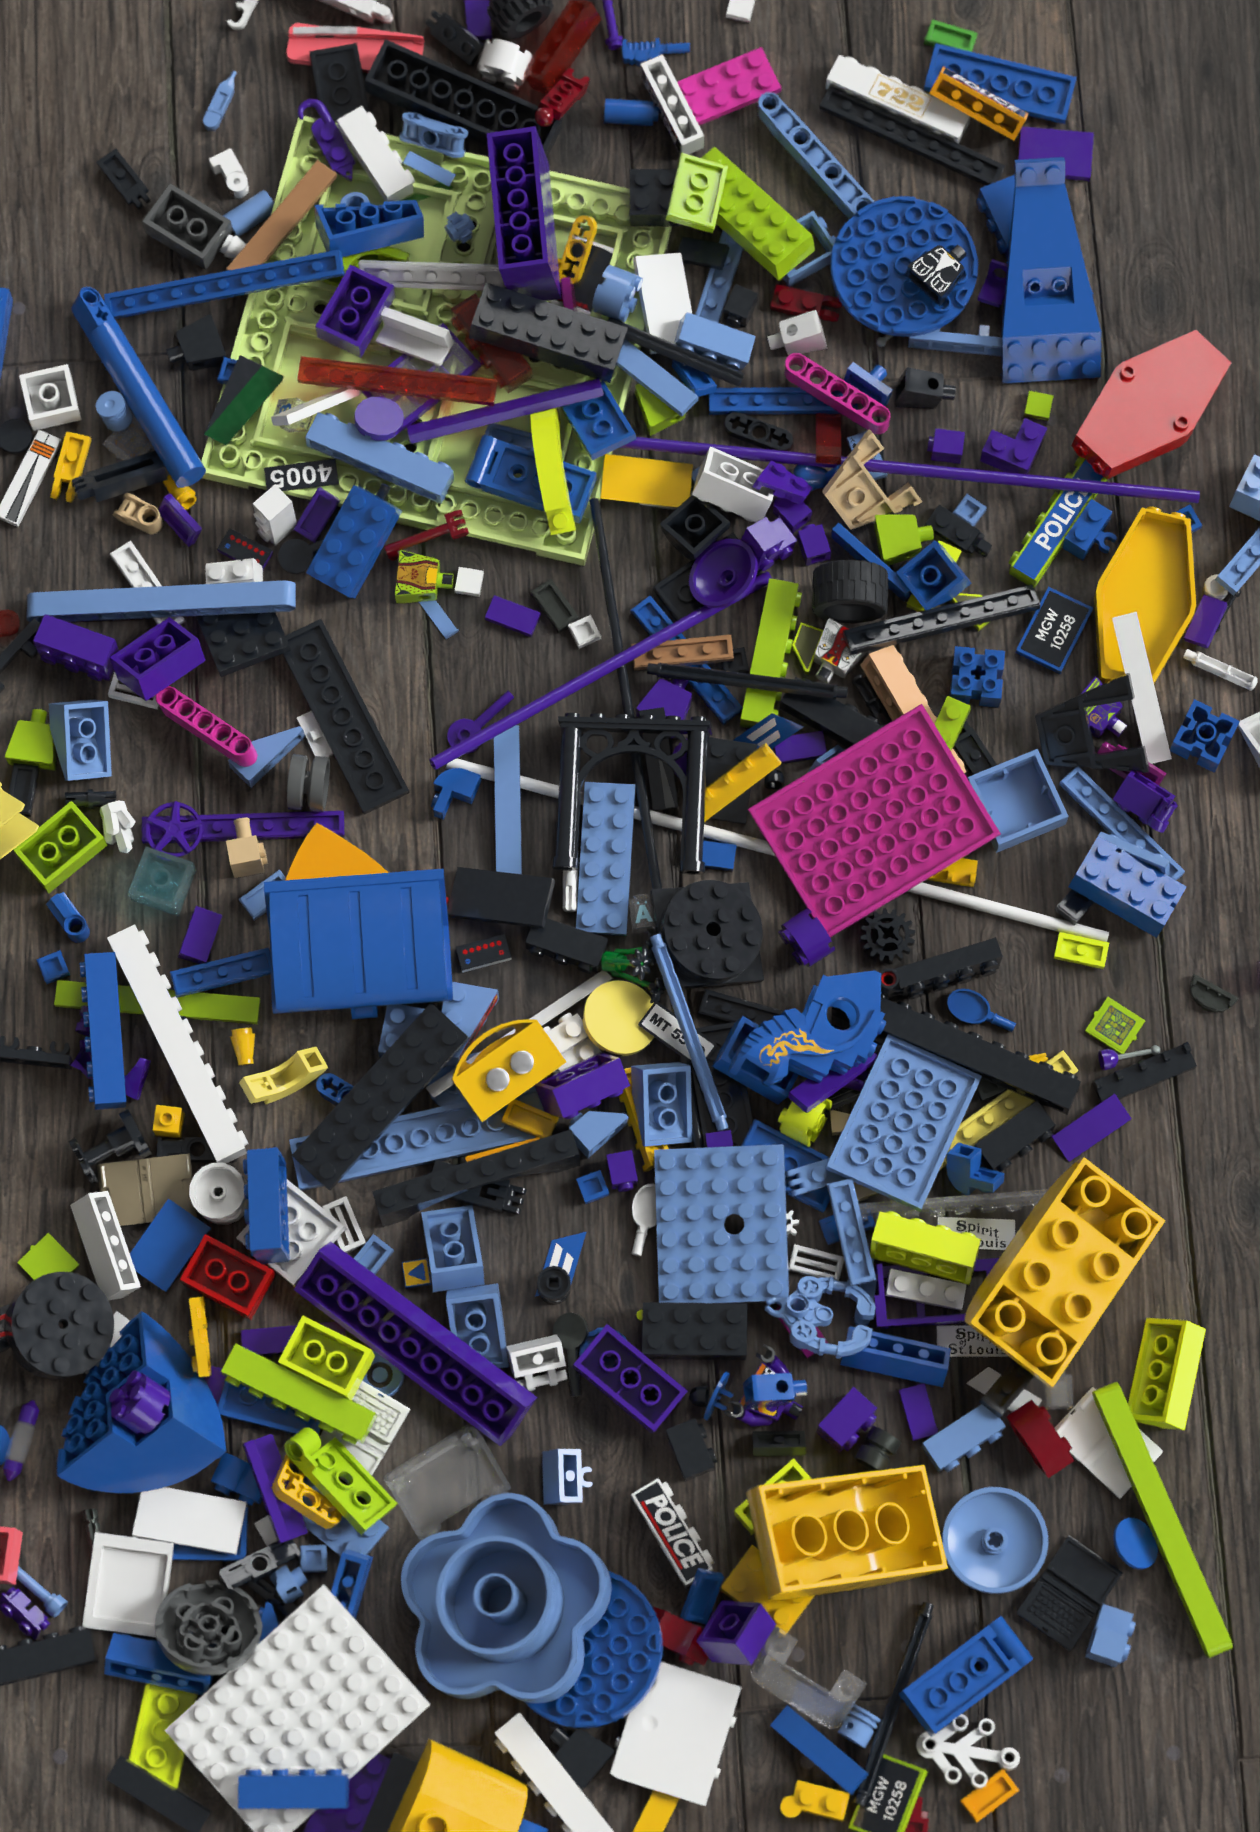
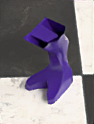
M84 1039L80 1040V1051L71 1066L81 1070L87 1076V1062H91V1052H86ZM140 1058L132 1070L124 1076L127 1096L139 1100L150 1068V1060Z

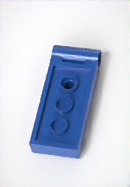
M483 435L465 482L474 488L482 489L484 492L545 512L534 451ZM563 461L574 522L580 524L596 483L597 473ZM519 473L522 476L517 478L514 475Z
M1000 1616L901 1691L899 1695L930 1737H932L1034 1658L1003 1617ZM974 1664L980 1665V1672L975 1670Z

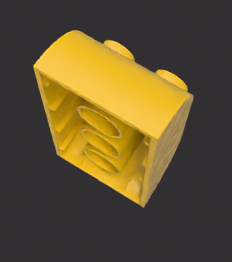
M925 1465L761 1485L746 1492L769 1600H786L880 1586L948 1569Z
M429 1739L388 1832H518L527 1801V1785L514 1777Z

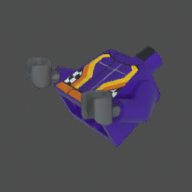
M763 1344L762 1346L766 1348L765 1356L756 1352V1357L766 1362V1364L762 1362L755 1375L789 1373L786 1365L775 1355L773 1348ZM743 1395L740 1402H728L733 1405L734 1411L733 1413L725 1411V1415L727 1417H735L750 1426H769L773 1422L777 1423L782 1413L797 1420L803 1406L792 1401L788 1405L746 1409Z

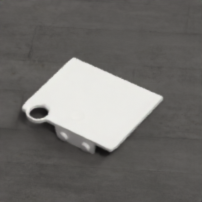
M661 1662L654 1686L643 1701L623 1718L627 1719L622 1737H617L615 1747L618 1750L610 1774L618 1779L706 1806L713 1780L718 1779L721 1769L717 1768L729 1727L733 1728L736 1721L733 1713L741 1687Z

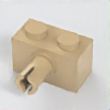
M249 818L234 820L237 839L226 841L234 878L264 873L263 865L268 864L263 842L258 843L257 836H252Z

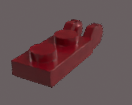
M776 284L771 310L795 316L816 310L819 319L836 322L839 319V314L830 310H821V307L824 305L841 308L842 304L839 298L833 296H824L823 294Z

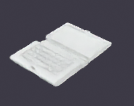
M362 1381L352 1401L375 1412L377 1415L364 1443L356 1442L355 1445L341 1439L343 1434L333 1430L332 1434L323 1430L320 1440L322 1448L336 1437L372 1476L406 1419L410 1408ZM338 1477L339 1479H341V1480H343L344 1482L348 1483V1481H347L345 1478H343V1477Z
M1092 1387L1057 1424L1055 1430L1060 1437L1064 1436L1072 1446V1450L1069 1451L1070 1454L1087 1467L1097 1479L1120 1499L1130 1489L1131 1484L1092 1395V1391L1096 1389ZM1140 1430L1154 1462L1163 1451Z

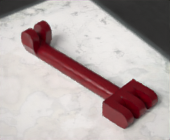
M462 510L445 514L447 522L445 524L385 545L384 547L389 559L396 560L399 558L398 551L447 533L451 534L453 540L468 535V528L457 530L466 525L465 519L455 521V519L463 516Z

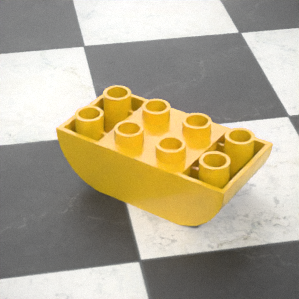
M1085 1157L1081 1158L1056 1180L1036 1204L977 1290L967 1309L965 1322L1050 1388L1054 1387L1165 1220Z

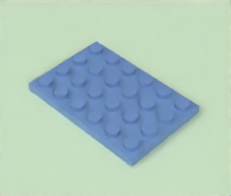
M888 1034L827 1163L826 1170L846 1179L852 1178L853 1182L920 1212L982 1076Z

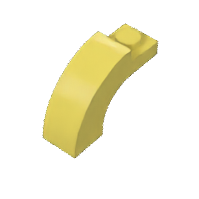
M312 1047L297 1051L286 1062L271 1070L243 1077L239 1084L251 1104L260 1101L268 1104L305 1087L324 1073L328 1066L318 1048Z

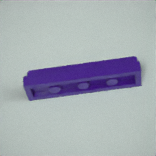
M269 1434L242 1444L278 1544L306 1534L308 1530L302 1514L278 1499L272 1490V1484L282 1464L273 1435ZM286 1480L284 1482V1489H286L288 1483L290 1482L289 1480Z

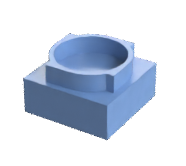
M1038 749L967 778L1001 833L1000 836L991 840L996 853L1066 825L1069 816Z

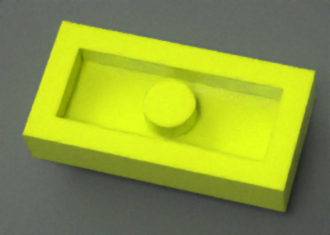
M1059 932L1053 959L1104 969L1109 943Z

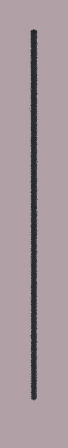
M592 498L589 502L615 656L624 651L600 501L599 498ZM625 664L617 669L623 712L626 715H630V718H635ZM630 753L652 889H662L641 754ZM679 1055L681 1063L691 1066L689 1061ZM691 1068L692 1138L694 1148H704Z

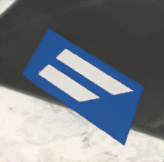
M771 713L732 741L758 744L757 749L764 743H767L773 749L804 726Z
M586 1232L552 1240L543 1270L546 1267L559 1266L566 1270L572 1283Z

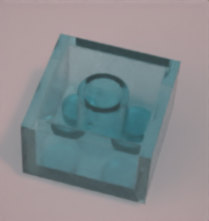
M145 847L128 891L131 901L179 916L196 873L194 862Z

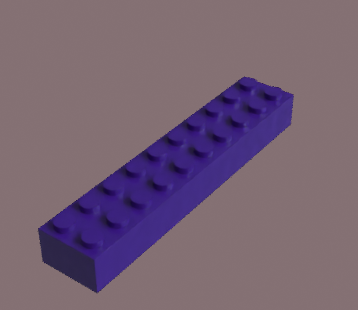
M332 1242L318 1250L294 1288L297 1293L499 1446L504 1444L513 1435L537 1399L534 1394Z

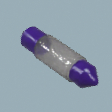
M34 1400L22 1405L18 1421L15 1423L3 1467L7 1481H12L20 1475L22 1467L26 1462L40 1411Z

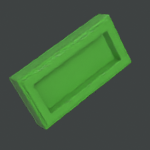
M932 19L924 44L935 47L937 43L972 52L978 33Z

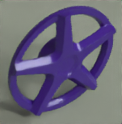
M174 801L163 804L156 808L147 819V840L157 853L166 857H181L190 853L196 848L202 837L203 827L199 815L192 807L184 803ZM172 807L169 821L155 819L158 813ZM180 808L189 811L196 820L181 822ZM151 825L164 832L156 845L151 838ZM198 827L197 838L190 847L184 837L185 831ZM170 841H176L183 852L168 853L162 851V849Z

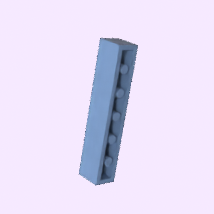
M317 413L305 437L307 446L440 504H442L454 480L453 470L448 464L438 461V463L433 462L425 454L410 452L406 450L405 446L397 442L389 443L385 440H373L371 436L362 435L355 427V424H345L330 413Z

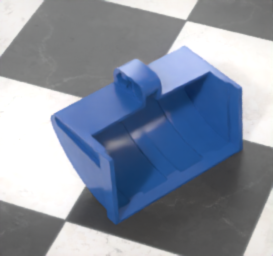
M444 869L264 882V896L270 935L273 1014L351 1008L353 1020L378 1018V1006L453 1001L450 931Z

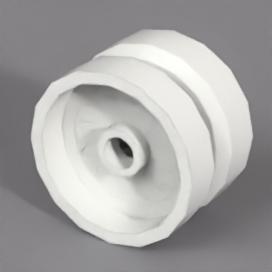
M211 1163L202 1167L194 1175L190 1183L189 1197L193 1207L206 1220L217 1225H229L240 1220L245 1215V1209H249L248 1199H245L244 1184H248V1181L233 1166L225 1163Z

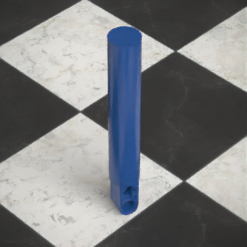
M91 287L82 288L71 308L74 316L176 486L182 488L196 483L205 475L206 468L98 291Z

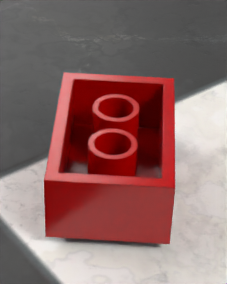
M205 1234L180 1281L184 1286L251 1321L276 1274L273 1269Z

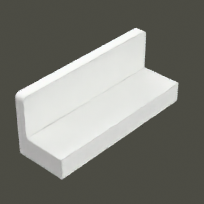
M384 307L380 314L384 327L376 339L377 344L436 366H441L454 344L450 331Z

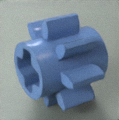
M456 211L447 217L448 224L444 228L453 242L461 240L462 243H465L473 238L471 231L475 229V226L466 213L461 215Z

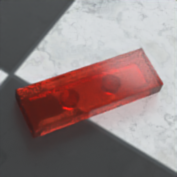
M816 413V463L841 464V414Z

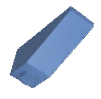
M298 726L252 741L258 754L256 762L249 767H242L229 759V766L252 788L305 737L304 730Z

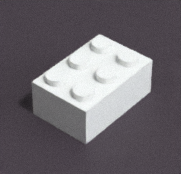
M710 447L699 468L692 495L701 501L717 505L724 511L738 514L747 521L758 522L764 518L770 507L774 490L762 486L760 490L752 487L764 469Z

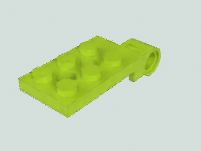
M305 1427L285 1442L284 1450L289 1459L360 1535L376 1524L398 1504L336 1437L321 1448L319 1435L313 1429ZM338 1477L345 1478L349 1485L342 1484ZM356 1496L363 1497L367 1505L361 1504Z

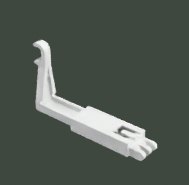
M244 0L243 3L237 2L238 9L243 10L244 13L237 23L232 20L227 21L229 26L234 30L243 29L258 0ZM319 0L371 24H374L376 19L385 23L393 21L390 9L375 0Z

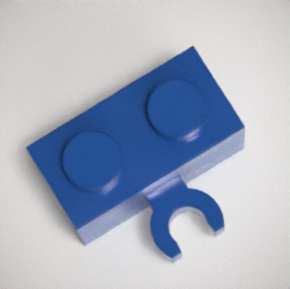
M1091 499L1066 535L1062 548L1082 561L1095 543L1098 544L1102 552L1108 553L1110 547L1105 545L1104 541L1110 540L1115 543L1117 540L1115 534L1103 532L1110 522L1112 511Z

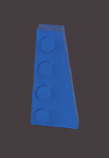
M416 200L384 201L383 205H373L370 202L361 203V206L346 207L345 203L336 204L335 208H324V205H315V226L326 252L340 250L342 257L424 238V217Z

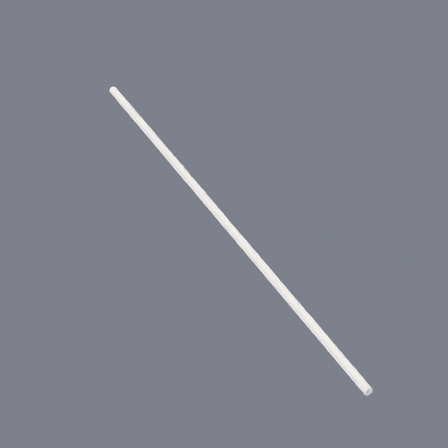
M457 758L447 763L446 769L462 768L481 775L483 779L495 781L494 768ZM520 775L521 789L558 798L559 785ZM581 792L580 804L583 805L584 792ZM634 806V819L641 820L639 807ZM650 810L652 824L682 831V818ZM704 824L705 838L775 856L765 840ZM923 882L907 891L1066 934L1107 942L1109 936L1107 931L1077 923L1074 926L1066 920Z

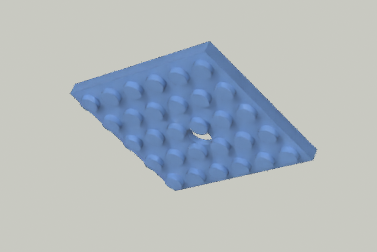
M784 1145L654 1150L659 1302L749 1303L766 1302V1300L774 1297L787 1298L789 1296ZM732 1214L740 1215L744 1220L743 1230L736 1235L729 1234L724 1227L726 1218Z

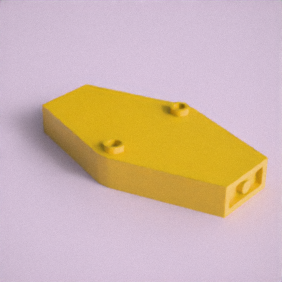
M1156 507L1141 508L1098 581L1094 595L1098 672L1099 680L1103 684L1125 674L1112 621L1113 617L1137 612L1154 684L1193 618L1196 608L1191 519L1185 518L1184 514L1177 512L1167 514L1161 512Z

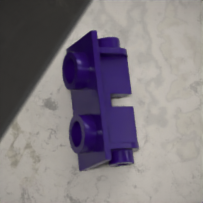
M11 1587L6 1594L3 1592L0 1597V1610L5 1616L12 1617L25 1635L31 1636L36 1640L40 1630L44 1631L50 1625V1622L47 1621L48 1617L36 1605L27 1611L25 1608L31 1603V1600L19 1588Z

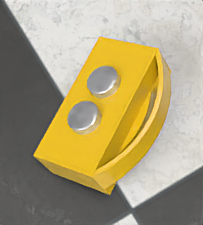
M538 1020L510 1021L489 1029L468 1046L455 1067L451 1081L480 1122H483L566 1063V1060ZM508 1027L515 1028L514 1034L491 1043L482 1050L471 1064L466 1063V1058L470 1052L485 1038Z

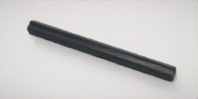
M614 318L607 320L608 322L627 327L625 339L735 386L741 384L744 374L740 371Z

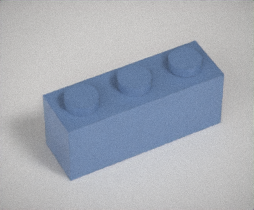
M686 312L680 320L674 344L725 364L735 370H743L749 362L756 336Z
M981 1404L923 1442L921 1447L938 1473L943 1469L949 1472L960 1464L958 1460L963 1456L967 1455L970 1458L981 1451L979 1446L984 1442L988 1441L992 1444L1003 1436L1001 1431L1006 1426L1000 1418Z

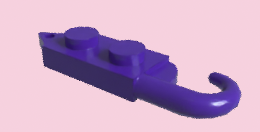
M317 99L305 100L298 108L299 119L303 120V111L307 107H314L317 110L320 118L311 127L312 135L331 170L352 182L353 165L356 164L355 159L326 106Z

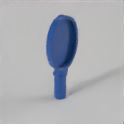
M957 989L948 997V1009L954 1017L962 1022L981 1024L988 1021L1010 1032H1013L1016 1023L997 1015V1013L991 1012L986 998L976 991Z

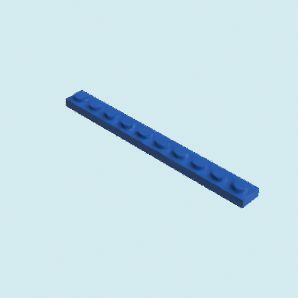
M333 250L104 294L105 304L114 319L345 276L342 252L340 250Z

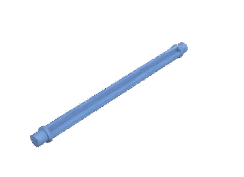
M661 934L651 936L652 951L662 974L680 1030L684 1036V1041L700 1087L704 1093L712 1122H715L717 1131L729 1128L725 1119L727 1116L678 977L674 971L667 945L663 942Z

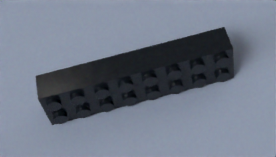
M385 39L365 79V92L410 112H417L424 117L452 126L462 127L468 131L467 137L487 146V133L536 126L547 158L562 129V118L560 120L554 118L549 126H539L535 121V113L539 106Z

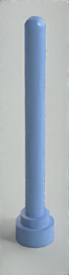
M18 1566L17 1579L44 1602L47 1613L53 1618L57 1617L66 1607L68 1601L61 1595L57 1596L54 1593L51 1595Z

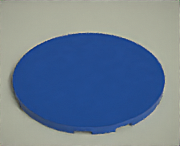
M898 196L884 198L866 205L843 225L832 249L830 272L837 297L844 308L857 321L883 334L908 337L923 335L940 329L962 312L969 302L976 285L978 258L974 242L968 230L947 209L932 201L927 202L916 199V197ZM937 245H941L948 252L956 245H959L967 254L960 262L964 266L963 276L943 304L939 306L906 276L907 267Z
M610 1571L611 1598L609 1605L601 1619L584 1635V1662L577 1681L568 1692L555 1700L545 1703L525 1702L537 1714L555 1724L571 1728H594L617 1721L643 1701L657 1678L663 1654L662 1632L657 1615L648 1599L637 1587Z

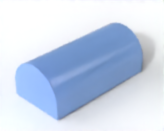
M262 190L223 216L231 221L233 233L239 237L269 218L274 202L268 193Z

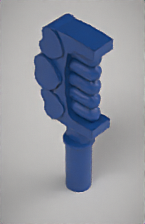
M655 38V42H634L632 44L630 42L627 43V39L622 42L623 62L631 65L635 63L636 66L640 67L642 63L661 54L690 53V43L660 44L659 38Z

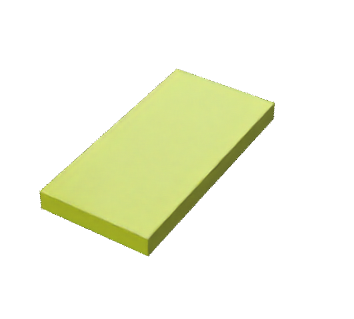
M146 1683L129 1760L178 1789L185 1753L165 1730L197 1701L198 1694Z

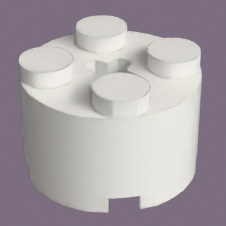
M488 39L486 40L477 70L483 75V81L490 84H496V81L505 83V87L517 91L519 86L523 85L532 58L531 53L525 50V53L518 51L520 46L505 40L493 39V42L490 43Z

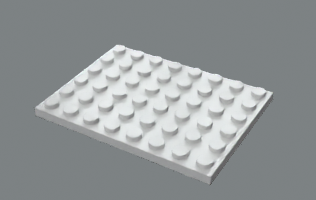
M322 1585L257 1645L252 1656L244 1664L223 1676L165 1731L254 1832H293L318 1808L238 1809V1776L245 1774V1769H262V1774H272V1769H288V1774H299V1769H315V1774H326V1769H342V1774H349L350 1780L431 1704L325 1585Z

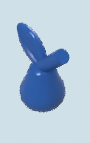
M796 465L793 475L803 478L813 487L811 491L825 487L841 465L829 471L823 467Z

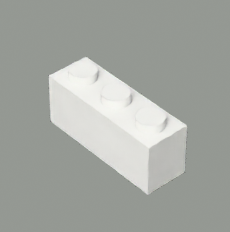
M276 484L253 503L255 511L253 515L257 519L255 523L259 528L258 533L266 542L270 540L276 546L293 531L297 522L292 501Z

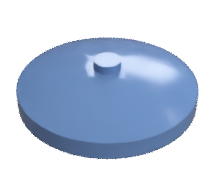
M987 1487L967 1494L955 1504L947 1516L943 1527L942 1544L946 1562L961 1582L983 1593L1002 1594L1021 1588L1038 1573L1046 1558L1048 1533L1041 1513L1029 1499L1011 1489Z

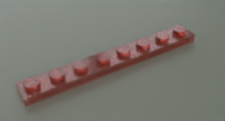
M303 356L300 359L297 378L298 383L488 406H495L498 385L497 379Z

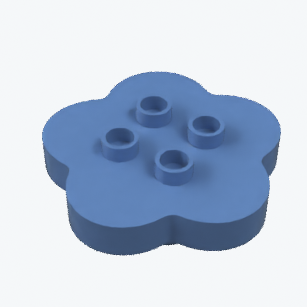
M515 1493L497 1494L485 1499L471 1511L460 1529L439 1532L420 1541L408 1554L401 1573V1587L404 1598L410 1609L420 1620V1628L416 1640V1658L419 1668L430 1684L443 1693L460 1699H475L496 1690H502L512 1697L528 1703L550 1702L564 1695L572 1688L581 1673L584 1662V1635L604 1615L611 1598V1578L601 1558L585 1544L571 1538L559 1536L554 1521L543 1508L530 1498Z

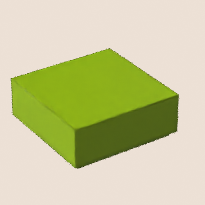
M1029 391L1024 416L1048 421L1054 395Z

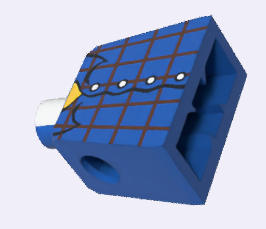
M791 1373L751 1375L743 1383L746 1409L788 1405L794 1400L795 1396L807 1395L806 1381H793Z

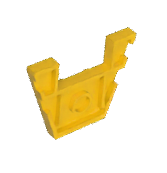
M205 1296L189 1298L193 1330H189L190 1345L195 1346L196 1356H192L193 1372H198L199 1377L210 1376L212 1371L207 1336V1318L205 1315Z

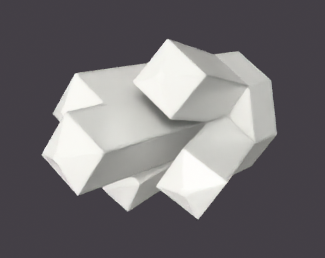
M124 801L107 803L100 808L104 839L110 845L117 842L119 851L128 853L132 849L131 843L134 841L130 828L135 824V820L127 811Z

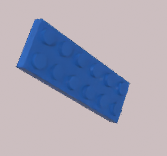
M935 44L924 91L930 92L939 73L945 67L1028 113V116L1065 124L1077 77Z

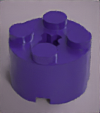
M809 908L781 925L782 930L778 932L782 941L786 945L789 943L793 948L792 956L799 966L803 964L807 967H811L835 951L834 946L829 947L828 945L832 940L817 917L811 919L808 915L812 912Z
M135 1370L131 1372L127 1382L120 1389L116 1388L111 1393L109 1401L112 1403L111 1416L136 1434L140 1435L139 1432L146 1434L153 1430L162 1420L164 1413L161 1410L164 1404L169 1405L170 1392L145 1374Z

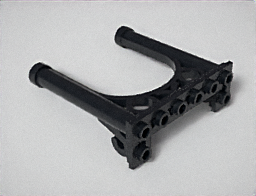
M565 713V716H558V722L561 727L556 856L553 857L552 868L561 871L578 870L580 796L583 782L588 773L597 764L612 756L625 753H639L663 761L679 777L683 788L679 872L689 875L704 874L703 841L708 737L713 736L710 720H706L702 716H693L691 720H681L680 716H666V719H655L653 715H641L639 719L630 718V715L617 714L615 718H605L604 714L599 713L590 714V717H580L578 713ZM609 732L629 733V735L623 741L617 742L618 746L614 747V741ZM640 733L659 734L654 742L655 749L650 748L651 744L645 742L640 737ZM682 734H687V735H688L687 740L685 739V737H684ZM592 736H603L608 740L607 748L599 754L587 748V741ZM665 738H676L681 741L682 746L678 752L668 756L661 751L660 743ZM582 749L584 753L592 759L589 760L580 771V755ZM687 752L685 776L675 761L682 758Z

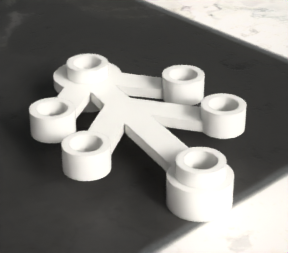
M963 1714L932 1737L927 1732L921 1734L916 1743L919 1754L924 1758L933 1759L944 1773V1778L949 1784L958 1783L961 1778V1772L958 1768L951 1767L943 1753L954 1755L971 1778L972 1786L977 1789L985 1787L988 1778L984 1772L978 1771L970 1758L998 1762L999 1766L1006 1771L1015 1769L1020 1761L1018 1752L1013 1748L995 1751L971 1746L982 1737L993 1733L995 1725L990 1719L981 1720L976 1729L957 1743L944 1742L955 1732H962L967 1728L968 1719ZM963 1719L965 1726L958 1727L955 1724V1720ZM988 1723L991 1726V1730L989 1732L983 1731L982 1724ZM931 1740L934 1742L935 1747L928 1749L925 1746V1742ZM1012 1754L1014 1761L1009 1763L1005 1761L1004 1756ZM950 1771L957 1773L958 1778L956 1780L949 1779L948 1773ZM975 1776H982L984 1783L981 1785L976 1784L974 1781Z

